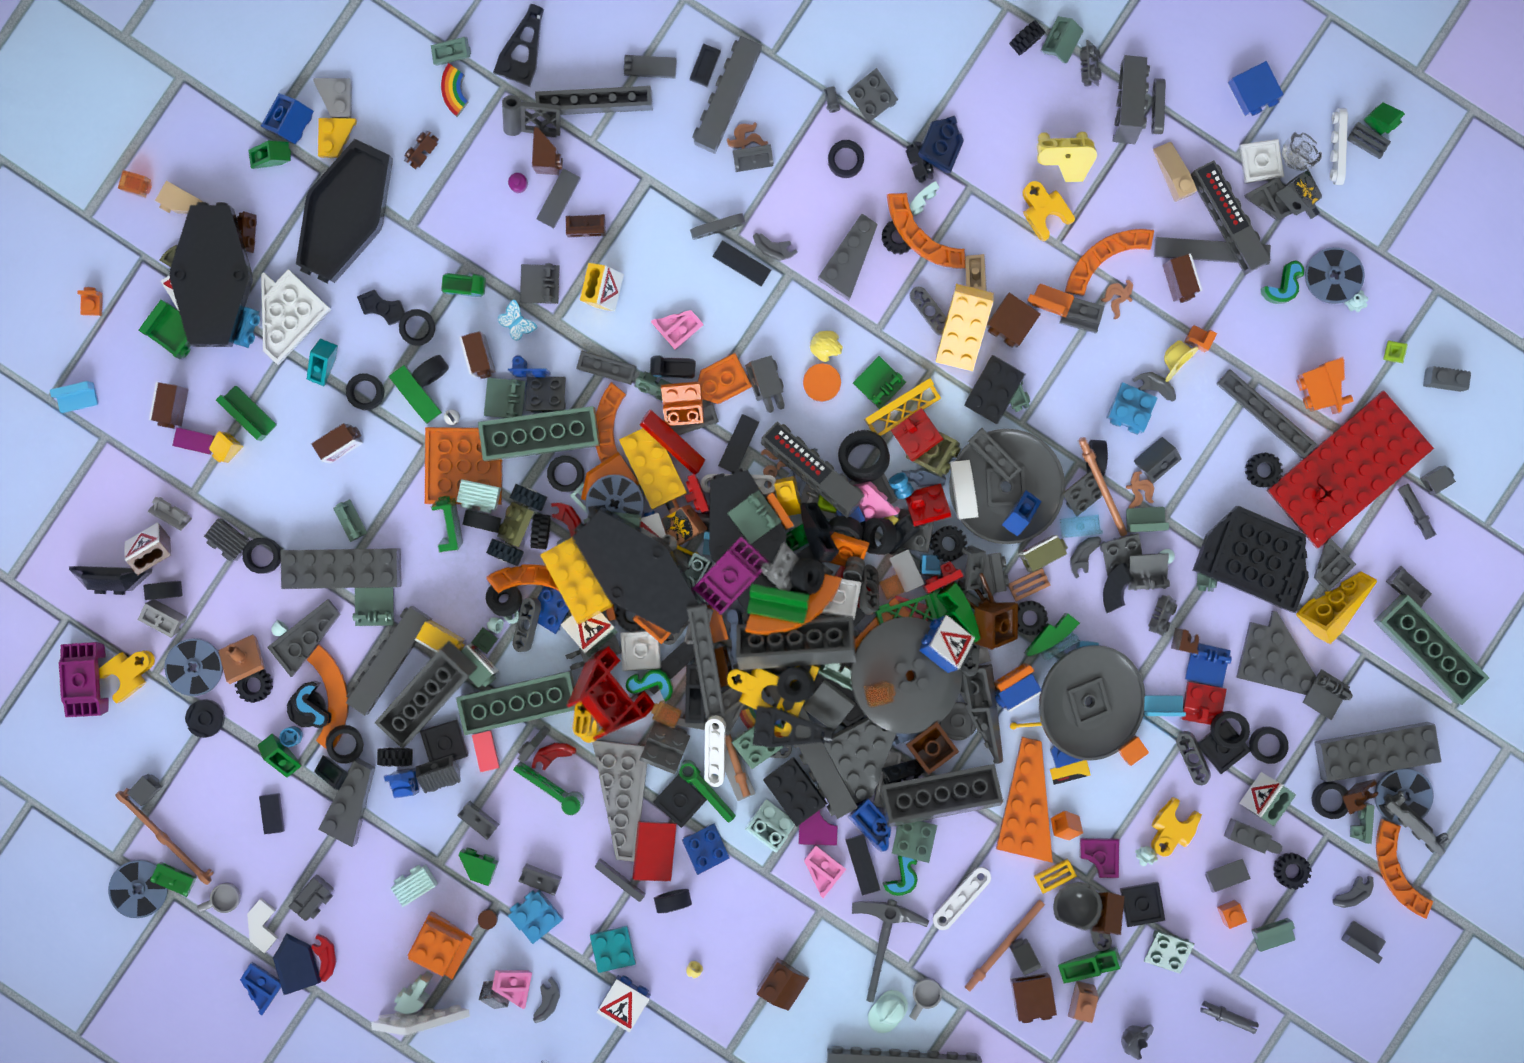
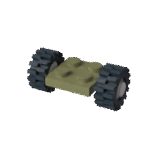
M515 484L510 498L522 504L519 505L511 502L510 506H508L505 513L506 516L499 527L497 535L505 543L492 539L486 553L501 561L518 566L524 551L512 545L519 547L534 513V511L528 508L532 507L542 511L547 497L528 487Z

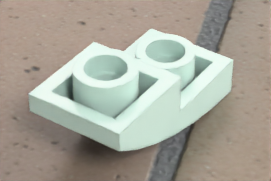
M936 181L924 188L911 202L909 207L913 216L924 211L923 208L926 205L924 198L929 200L937 195L936 192L939 186Z

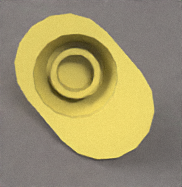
M1179 340L1167 349L1164 355V362L1170 372L1166 377V382L1170 381L1180 368L1195 355L1198 347L1190 348Z

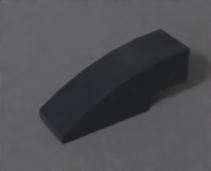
M816 502L802 503L800 508L803 527L815 559L819 562H832L839 553L838 548L831 539L834 530Z
M686 665L685 723H705V709L697 665Z

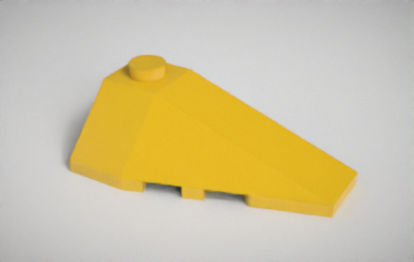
M1359 572L1341 582V586L1334 590L1325 591V595L1320 598L1309 600L1296 613V616L1314 636L1331 644L1344 631L1377 583V579Z

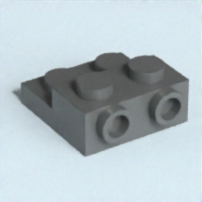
M663 721L659 723L654 722L640 761L676 774L690 735H687L684 729L678 728L674 730L669 728V724Z

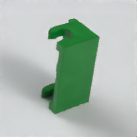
M160 862L157 864L150 881L188 897L197 877Z

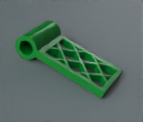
M940 587L932 591L931 594L891 607L889 603L879 606L878 611L875 612L878 623L884 622L881 614L885 612L894 615L893 618L902 617L899 615V612L903 606L911 609L908 617H912L914 612L922 615L924 620L927 618L933 621L935 618L943 617L948 610L936 596L942 588ZM925 600L927 605L925 613L916 609L919 601Z
M521 761L514 767L513 771L561 802V808L565 814L575 815L582 808L584 798L581 793L577 791L566 792Z

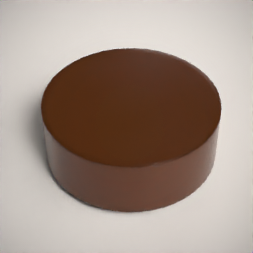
M491 909L483 910L478 916V924L483 929H492L497 924L498 916Z

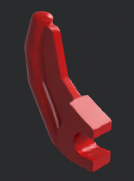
M551 503V507L559 508V512L552 514V517L568 525L572 538L576 533L573 530L581 523L580 517L572 506L563 503Z
M553 743L542 747L533 758L532 768H536L537 762H542V770H546L557 757H568L575 754L576 748L567 743Z
M317 934L315 939L320 940L321 945L313 944L311 948L321 960L319 976L321 981L326 982L333 975L336 965L335 948L327 937Z

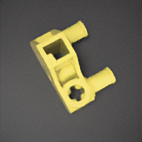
M1082 131L1076 135L1077 138H1050L1048 133L1043 132L1038 135V163L1042 165H1059L1065 182L1083 181L1097 157L1094 142L1088 138V134Z

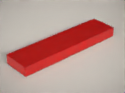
M652 410L647 411L639 425L691 473H699L705 459Z

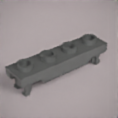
M1398 791V794L1393 796L1389 793L1383 797L1386 804L1384 806L1391 815L1395 814L1399 817V822L1405 828L1408 826L1418 840L1422 839L1425 842V846L1432 853L1436 852L1441 857L1446 852L1444 847L1447 843H1450L1448 834L1442 833L1436 837L1433 834V828L1404 803L1406 799L1402 791Z

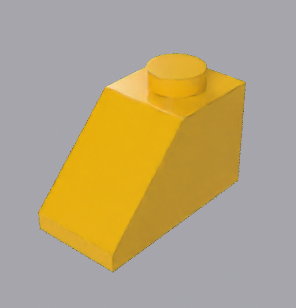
M219 431L209 450L213 452L212 457L219 463H229L244 446L230 433Z
M795 476L776 479L774 487L777 499L788 516L801 514L800 505L802 503Z

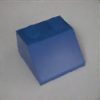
M279 93L261 127L296 145L297 141L301 139L306 125L310 123L314 111L298 100Z

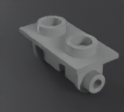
M155 497L152 502L154 505L148 510L152 515L180 531L192 520L188 512H184L175 506L172 507L162 497Z

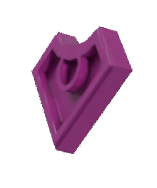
M819 810L799 825V844L837 845L838 826L824 820Z
M1080 838V858L1089 860L1095 865L1098 877L1119 878V839Z

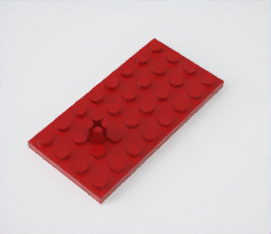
M1381 391L1310 452L1305 459H1302L1282 476L1278 483L1273 484L1266 491L1303 534L1306 535L1315 548H1319L1434 448L1385 391Z

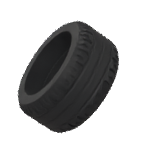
M858 430L849 434L842 441L839 447L838 459L847 477L856 482L864 483L877 480L886 472L890 462V454L885 440L880 435L869 430ZM862 444L873 445L880 451L878 461L866 469L855 468L848 462L850 452Z

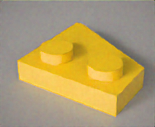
M319 118L318 157L338 158L343 151L344 144L347 143L350 137L351 130L356 126L357 120L355 118Z

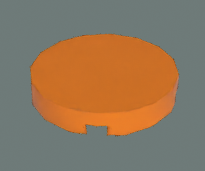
M821 363L807 370L804 375L803 386L806 394L814 401L825 402L837 395L840 390L841 379L834 367Z

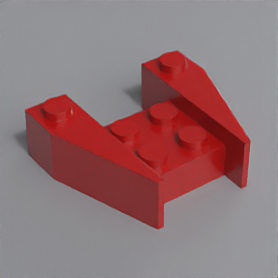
M609 646L596 652L585 663L566 705L569 708L581 702L602 727L593 737L594 740L646 717L656 706L645 691L630 698L612 676L610 671L620 662V659Z

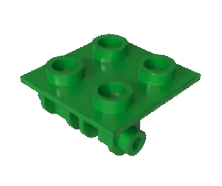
M880 356L853 382L878 409H881L906 383L903 377L898 372L896 373Z

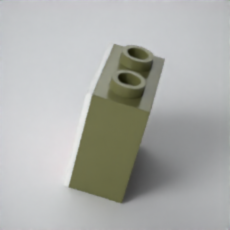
M1051 535L1018 554L1027 571L1034 572L1067 555L1066 549L1068 547L1063 539H1059L1058 535Z

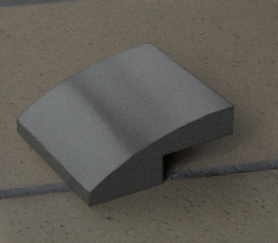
M824 680L803 709L826 727L833 728L834 732L856 703Z

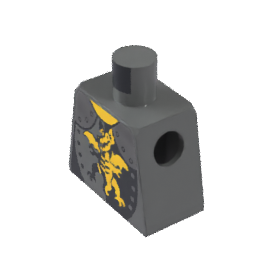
M1309 170L1294 177L1276 192L1294 215L1305 211L1309 218L1312 219L1320 214L1315 203L1322 198V194Z

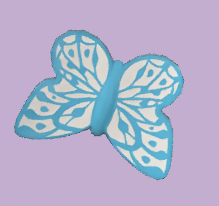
M512 300L506 308V314L498 316L499 324L510 329V336L515 341H519L523 333L529 334L538 328L534 322L523 319L524 317L521 316V310L516 300Z

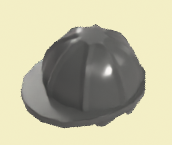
M1151 1024L1145 1027L1133 1025L1125 1029L1121 1038L1125 1053L1140 1060L1142 1058L1140 1051L1148 1046L1146 1041L1152 1035L1154 1027Z

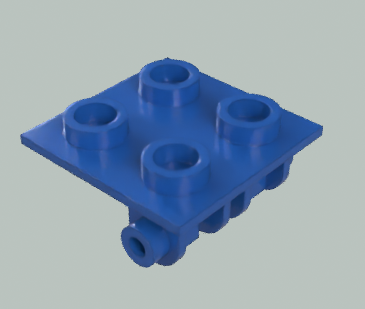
M519 355L513 357L512 369H508L510 373L519 378H525L527 374H532L537 378H545L546 374H551L548 369H527V361Z
M544 586L537 598L541 603L538 624L557 634L565 617L569 615V608L560 591Z
M1198 643L1197 650H1199V653H1190L1185 679L1223 688L1227 665L1232 661V656H1230L1231 650Z
M715 823L682 839L697 875L730 859Z

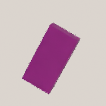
M176 427L172 446L211 455L212 452L209 448L215 436Z

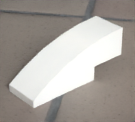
M970 460L950 462L957 519L978 517Z

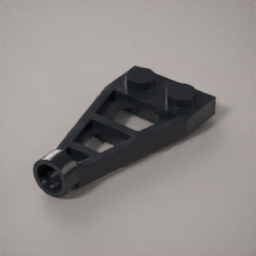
M535 4L529 5L525 17L499 54L493 71L494 74L530 87L537 68L541 17L544 12L542 7ZM526 27L534 29L533 39L530 43L520 39ZM518 45L525 46L529 50L528 60L525 63L514 60L511 57L512 52Z
M757 706L753 745L772 748L819 742L832 743L833 728L824 727L779 708ZM777 720L790 723L792 730L789 736H775L774 730ZM803 725L811 729L810 737H796V726Z

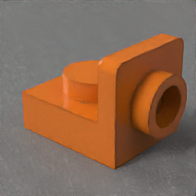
M84 287V290H77V294L81 296L80 315L102 316L103 293L96 291V288Z

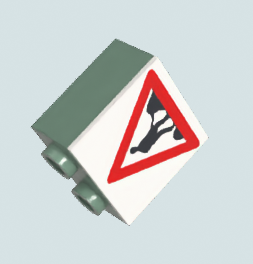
M602 613L581 624H577L571 614L561 624L588 657L618 633Z
M468 644L461 650L478 667L469 677L470 680L478 688L489 686L496 679L494 675L499 670L474 644Z
M1261 772L1239 804L1270 825L1275 826L1296 794L1283 784Z

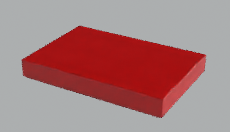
M638 821L633 880L671 881L676 823Z

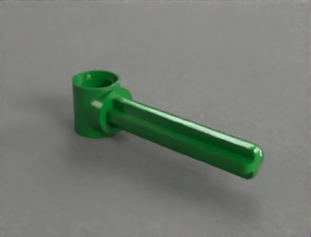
M691 760L683 761L679 769L681 778L686 780L687 783L691 782L725 821L731 822L736 816L735 813L701 777V771L696 767V764ZM691 766L694 771L692 774L687 775L683 772V768Z

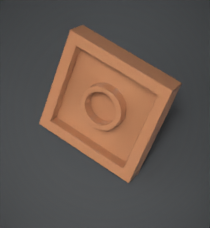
M250 635L218 650L225 678L229 684L265 669L258 641L254 635Z

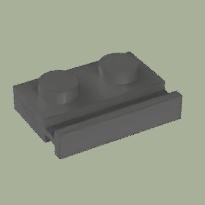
M1074 298L1066 318L1061 316L1059 323L1096 334L1105 306Z

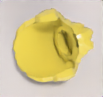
M820 331L816 333L810 342L811 352L824 362L830 360L829 356H838V354L842 353L843 346L837 341L839 340V335L834 331Z

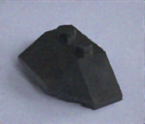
M69 566V571L87 590H94V594H106V591H113L114 595H125L126 591H133L152 573L150 568L137 575L132 568Z

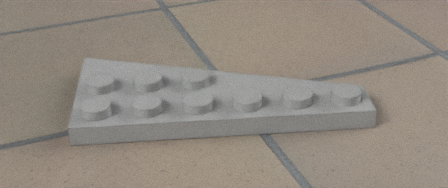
M596 740L592 744L616 860L634 862L637 824L641 820L647 763L640 761L645 746Z

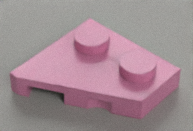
M692 310L651 321L674 350L704 326Z
M871 481L853 485V487L857 486L860 488L864 495L863 502L859 507L865 522L872 518L897 515L900 512V509L897 506L894 508L887 501L888 497L880 492Z
M817 845L813 847L804 859L820 896L824 898L845 872L846 868Z
M496 970L492 990L520 1008L525 1009L532 972L528 970Z

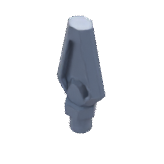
M923 468L917 471L902 470L906 474L908 481H914L918 486L945 485L946 477H940Z

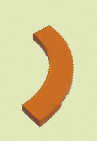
M907 193L887 194L888 207L893 223L903 240L912 250L934 264L948 268H966L965 249L940 245L931 240L917 226L909 207Z
M1133 229L1123 231L1097 242L1079 259L1073 268L1065 293L1084 296L1092 274L1105 260L1113 255L1134 249L1150 250L1154 230Z
M612 382L605 390L596 413L600 446H596V450L601 463L618 452L614 440V421L617 410L626 396Z
M523 564L518 567H507L487 576L488 582L498 593L514 586L526 584L542 585L559 591L547 567L544 565Z
M824 574V581L819 591L809 595V606L804 624L750 614L745 631L753 634H771L781 631L787 632L807 624L821 614L823 609L833 600L842 579Z
M318 645L307 661L318 671L327 691L328 712L331 713V722L324 726L319 737L316 739L326 749V737L329 732L337 726L346 724L349 705L346 704L348 691L344 676L336 661L324 647ZM343 734L335 738L333 748L337 746Z
M1381 818L1376 837V856L1382 878L1391 893L1401 904L1415 914L1427 919L1433 901L1421 895L1408 883L1397 859V841L1401 826Z

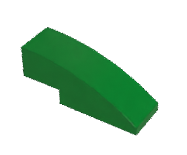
M401 366L388 376L426 424L442 413L426 390L418 384L407 366Z
M956 582L944 586L936 595L948 610L944 616L947 615L975 638L973 642L979 641L978 625L964 593Z
M1064 613L1054 627L1047 623V626L1037 635L1024 654L1032 656L1055 646L1072 633L1080 622L1068 613Z
M1116 946L1106 951L1100 950L1059 964L1058 967L1065 984L1119 970L1122 967V962Z

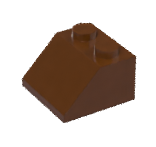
M534 127L532 167L536 174L559 175V169H563L561 154L558 153L556 147L540 129Z
M986 603L975 607L974 616L980 634V640L976 641L975 644L993 650L1018 639V603Z
M937 721L906 743L912 755L928 775L959 752Z
M777 957L756 989V995L774 1006L789 1011L808 982L809 977Z

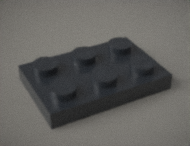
M992 355L964 406L998 424L1026 373Z
M792 757L763 779L796 827L828 804L795 757Z

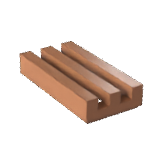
M1043 568L1009 583L1008 587L1014 600L1018 601L1051 585ZM1038 574L1041 575L1040 578L1033 580L1021 587H1018L1016 589L1013 588V586L1016 584H1019ZM1044 581L1045 584L1017 596V592Z

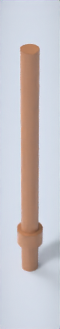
M1082 437L1078 442L1083 451V458L1090 466L1120 536H1125L1128 532L1096 463L1095 453L1093 449H1090L1086 438Z
M731 734L726 736V747L736 774L734 777L736 783H739L743 797L750 795L746 783L747 776L745 772L743 773L736 749L731 743L733 741Z
M1040 899L982 967L976 969L973 973L974 976L964 986L969 992L979 981H983L989 969L1045 906Z

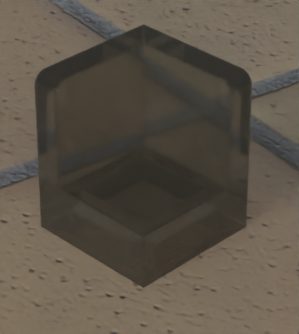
M494 980L483 982L479 1000L493 1009L507 1008L509 1000L492 990Z

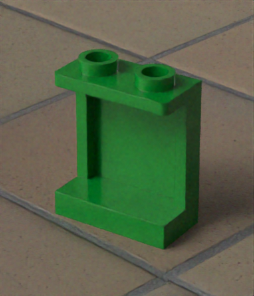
M160 300L138 331L157 342L172 353L175 358L182 359V357L184 358L189 354L191 345H188L180 313L168 302Z
M450 496L439 497L431 506L432 511L441 509L444 511L448 537L443 538L438 544L439 553L458 550L463 544L456 500L455 498L450 499Z

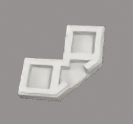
M261 898L247 914L249 939L263 953H266L278 936L264 926V924L276 910Z

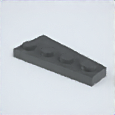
M327 599L267 648L289 676L293 677L341 614L332 602Z

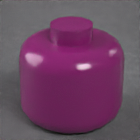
M514 173L509 177L508 185L513 192L522 193L527 189L528 181L523 174Z

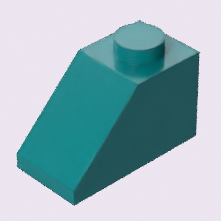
M321 338L310 351L306 380L325 386L336 360L338 345Z

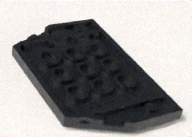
M1235 506L1205 535L1192 571L1291 613H1296L1309 578V573L1306 570V535L1241 506Z

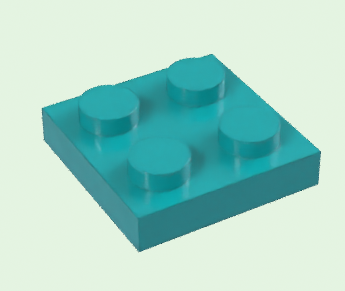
M628 926L590 934L598 973L636 965Z

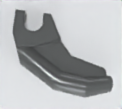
M755 233L753 235L756 247L764 255L782 261L798 253L796 249L792 252L787 251V247L791 245L790 241L776 243L771 242L763 234Z
M1153 372L1143 373L1132 379L1134 382L1137 380L1143 381V385L1138 388L1141 391L1155 390L1166 400L1171 402L1176 400L1175 390L1172 385L1166 382L1165 378Z
M1099 536L1090 537L1080 543L1071 556L1070 566L1075 578L1080 577L1077 573L1079 568H1082L1084 573H1088L1089 555L1100 546L1101 538Z
M1357 876L1350 892L1336 896L1332 901L1333 905L1342 908L1352 907L1367 899L1374 887L1373 877L1367 876L1368 881L1363 884V878Z
M552 977L548 979L551 984L550 988H546L544 984L540 986L542 1004L533 1015L534 1023L546 1020L556 1009L560 992L557 983Z

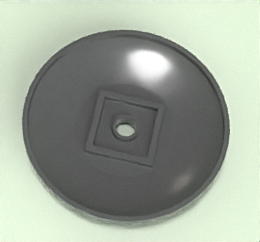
M1017 429L989 431L987 433L1022 470L1009 482L1011 490L1003 492L1001 484L1006 480L968 443L955 461L970 460L978 517L960 519V521L972 533L993 543L1015 544L1025 542L1045 531L1057 517L1064 500L1062 494L1065 492L1063 469L1053 450L1035 435ZM950 474V498L954 511L957 514L956 503L954 500L952 475ZM1027 490L1042 502L1030 523L1017 537L1002 526L1022 494Z
M899 617L877 625L862 639L856 649V662L851 664V687L859 708L874 724L891 732L912 734L925 731L936 721L939 723L949 714L960 693L962 685L961 667L958 670L947 673L919 651L923 637L930 630L929 625L931 622L924 619ZM909 670H912L914 673V678L911 681L906 679V673Z
M1088 645L1068 652L1052 666L1042 684L1039 697V716L1046 736L1061 752L1080 760H1099L1117 753L1118 749L1134 737L1142 722L1145 701L1144 683L1133 662L1113 648L1101 645ZM1090 696L1092 702L1089 706H1086L1085 700Z

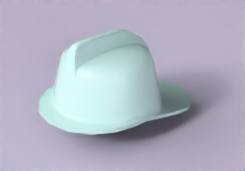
M896 990L885 992L868 1013L870 1027L878 1033H887L893 1030L908 1010L906 997Z

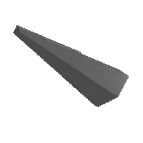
M992 664L979 665L978 672L974 676H966L962 672V685L959 694L962 695L966 703L965 707L978 733L981 732L985 740L984 745L986 748H989L994 758V764H1000L1003 762L997 702L995 700Z

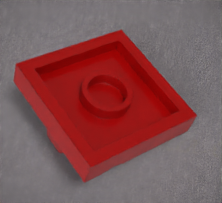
M922 408L891 429V432L912 462L944 440Z
M697 475L687 476L689 481L686 482L689 492H692L685 495L687 503L693 501L696 510H701V513L710 511Z
M941 484L917 489L909 497L905 498L914 526L951 517V511Z
M951 561L946 562L940 566L942 576L939 578L932 576L926 579V584L922 585L926 593H930L963 577L961 570L955 569Z
M1187 681L1183 711L1186 712V716H1181V719L1211 725L1215 716L1223 712L1227 689Z

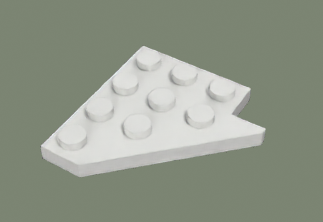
M289 269L276 283L266 273L263 272L261 274L263 352L277 365L331 311Z
M455 1005L447 1009L434 1010V1008H426L411 1014L395 1012V1014L379 1015V1020L373 1021L371 1024L372 1030L407 1036L468 1018L470 1014L469 1009Z

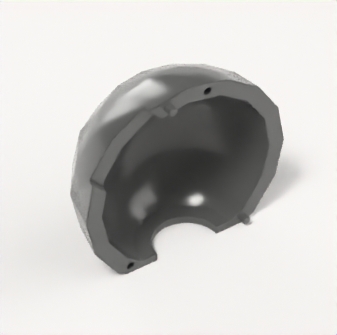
M1084 882L1068 884L1062 890H1059L1053 904L1056 920L1083 931H1087L1097 924L1103 908L1098 892L1094 887Z

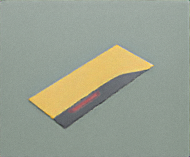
M1087 760L1050 769L1054 785L1091 775Z

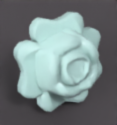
M1360 290L1358 294L1351 300L1344 302V304L1348 306L1350 311L1355 309L1356 312H1360L1362 308L1367 307L1368 297Z
M1149 846L1140 847L1135 851L1137 854L1136 858L1140 859L1139 864L1142 866H1146L1147 863L1152 865L1158 861L1157 854Z

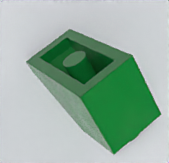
M266 141L248 150L251 169L279 166L291 161L289 142Z
M273 733L257 745L263 760L286 778L302 766L290 749L282 745L280 739Z

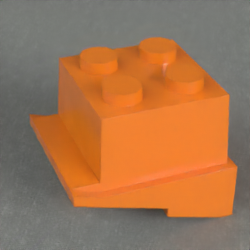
M1343 357L1321 364L1319 368L1298 375L1299 379L1296 380L1297 386L1300 391L1303 390L1305 398H1302L1303 403L1310 412L1330 406L1332 414L1342 412V405L1354 402L1351 394L1342 397V381L1345 380Z
M431 911L407 956L409 960L442 977L446 975L453 979L474 937Z

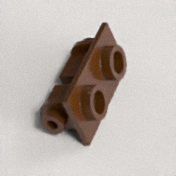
M430 131L421 132L416 139L418 143L414 148L410 147L404 155L406 157L404 162L408 163L411 161L410 166L415 170L418 167L420 168L427 159V156L422 152L425 150L430 154L438 145L437 141L439 139L434 135L430 137Z
M243 211V213L240 212L239 216H237V221L246 251L254 253L257 215Z

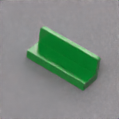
M234 386L225 396L220 395L216 399L258 441H262L277 426L238 386Z
M751 584L747 612L804 624L809 606V595Z

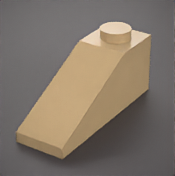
M1172 142L1153 149L1174 202L1193 195L1197 191L1196 186Z
M168 181L165 182L155 201L161 204L159 208L168 213L172 210L179 214H188L190 205H197V202H203Z
M984 254L965 256L966 286L987 291Z

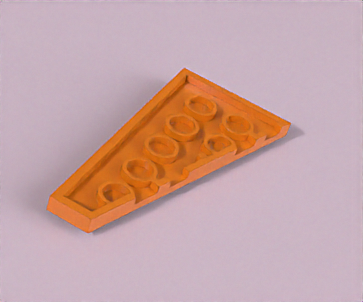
M1022 737L996 849L1053 863L1042 742Z

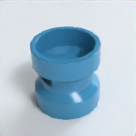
M897 473L889 479V484L891 488L895 489L894 493L897 499H905L913 493L914 489L908 483L905 473Z
M296 726L285 728L280 733V742L286 747L297 745L303 739V732Z

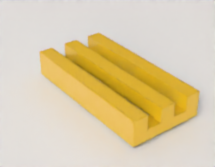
M1068 858L1034 875L1043 894L1077 877ZM1065 865L1068 866V867L1062 869L1061 871H1059V872H1057V873H1055V874H1053V875H1051V876H1049V877H1047V878H1045V879H1043V880H1040V878H1042V877H1044V876H1046V875H1048V874H1050V873H1052V872H1054V871H1056V870H1058V869L1064 867ZM1069 871L1071 872L1070 875H1068V876H1066V877H1064V878H1062V879H1060V880H1058V881H1056V882H1054V883H1052V884H1050V885H1048V886H1046V887L1043 886V884H1045V883H1047V882H1049V881H1051V880H1053V879H1055V878H1057V877H1059V876H1061V875H1063V874H1065V873H1067V872H1069Z

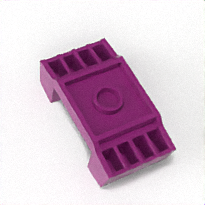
M741 536L693 587V590L721 615L762 572V565L765 563L770 564V561Z
M90 642L60 645V660L58 662L60 693L65 718L101 716L108 712L109 698L100 697L98 658H106L104 644Z

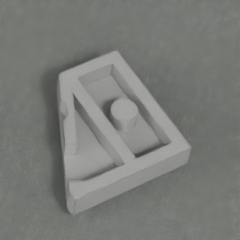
M313 78L332 118H351L352 80L350 78Z

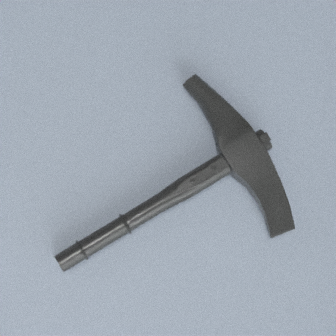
M892 899L888 900V902H852V914H869L883 921L866 999L868 1002H874L892 924L909 922L927 928L929 923L928 919L897 905V901Z

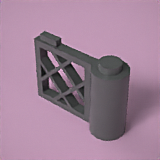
M514 95L503 98L502 116L505 134L516 136L521 132L534 133V127H536L547 137L560 136V105L523 102ZM526 109H532L535 113L531 115ZM546 112H556V114L549 116ZM541 115L546 120L540 122L537 117ZM532 121L536 126H526V124ZM551 123L553 126L556 127V129L548 128L546 125Z

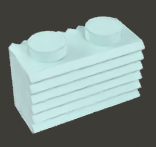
M461 479L456 502L461 503V507L472 509L473 506L480 507L479 511L491 513V510H497L501 488Z
M417 865L410 870V875L407 877L401 875L393 881L395 884L391 887V890L402 907L438 884L427 865L423 867Z

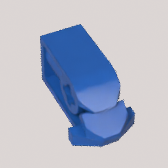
M416 767L396 770L390 775H384V780L389 782L394 798L414 796L419 793Z
M866 799L848 815V818L869 839L876 849L884 852L889 848L891 827H887L885 816L869 799ZM877 823L883 824L881 826V828L883 829L882 831L876 830L878 828V826L876 825Z

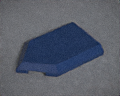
M955 116L932 121L918 153L920 158L945 173H951L964 142L962 134L959 133Z
M286 933L273 956L283 995L321 983L311 945Z

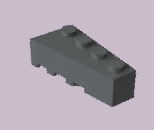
M1124 55L1121 62L1118 89H1122V91L1118 93L1116 107L1120 108L1117 110L1114 126H1118L1113 135L1112 142L1136 144L1142 129L1146 128L1147 117H1144V111L1146 112L1148 107V100H1145V94L1149 90V82H1146V77L1149 76L1150 65H1147L1148 57Z
M861 214L819 275L818 281L850 301L878 224L864 214Z
M359 758L353 761L340 790H338L318 830L350 847H354L357 844L375 771L374 766Z

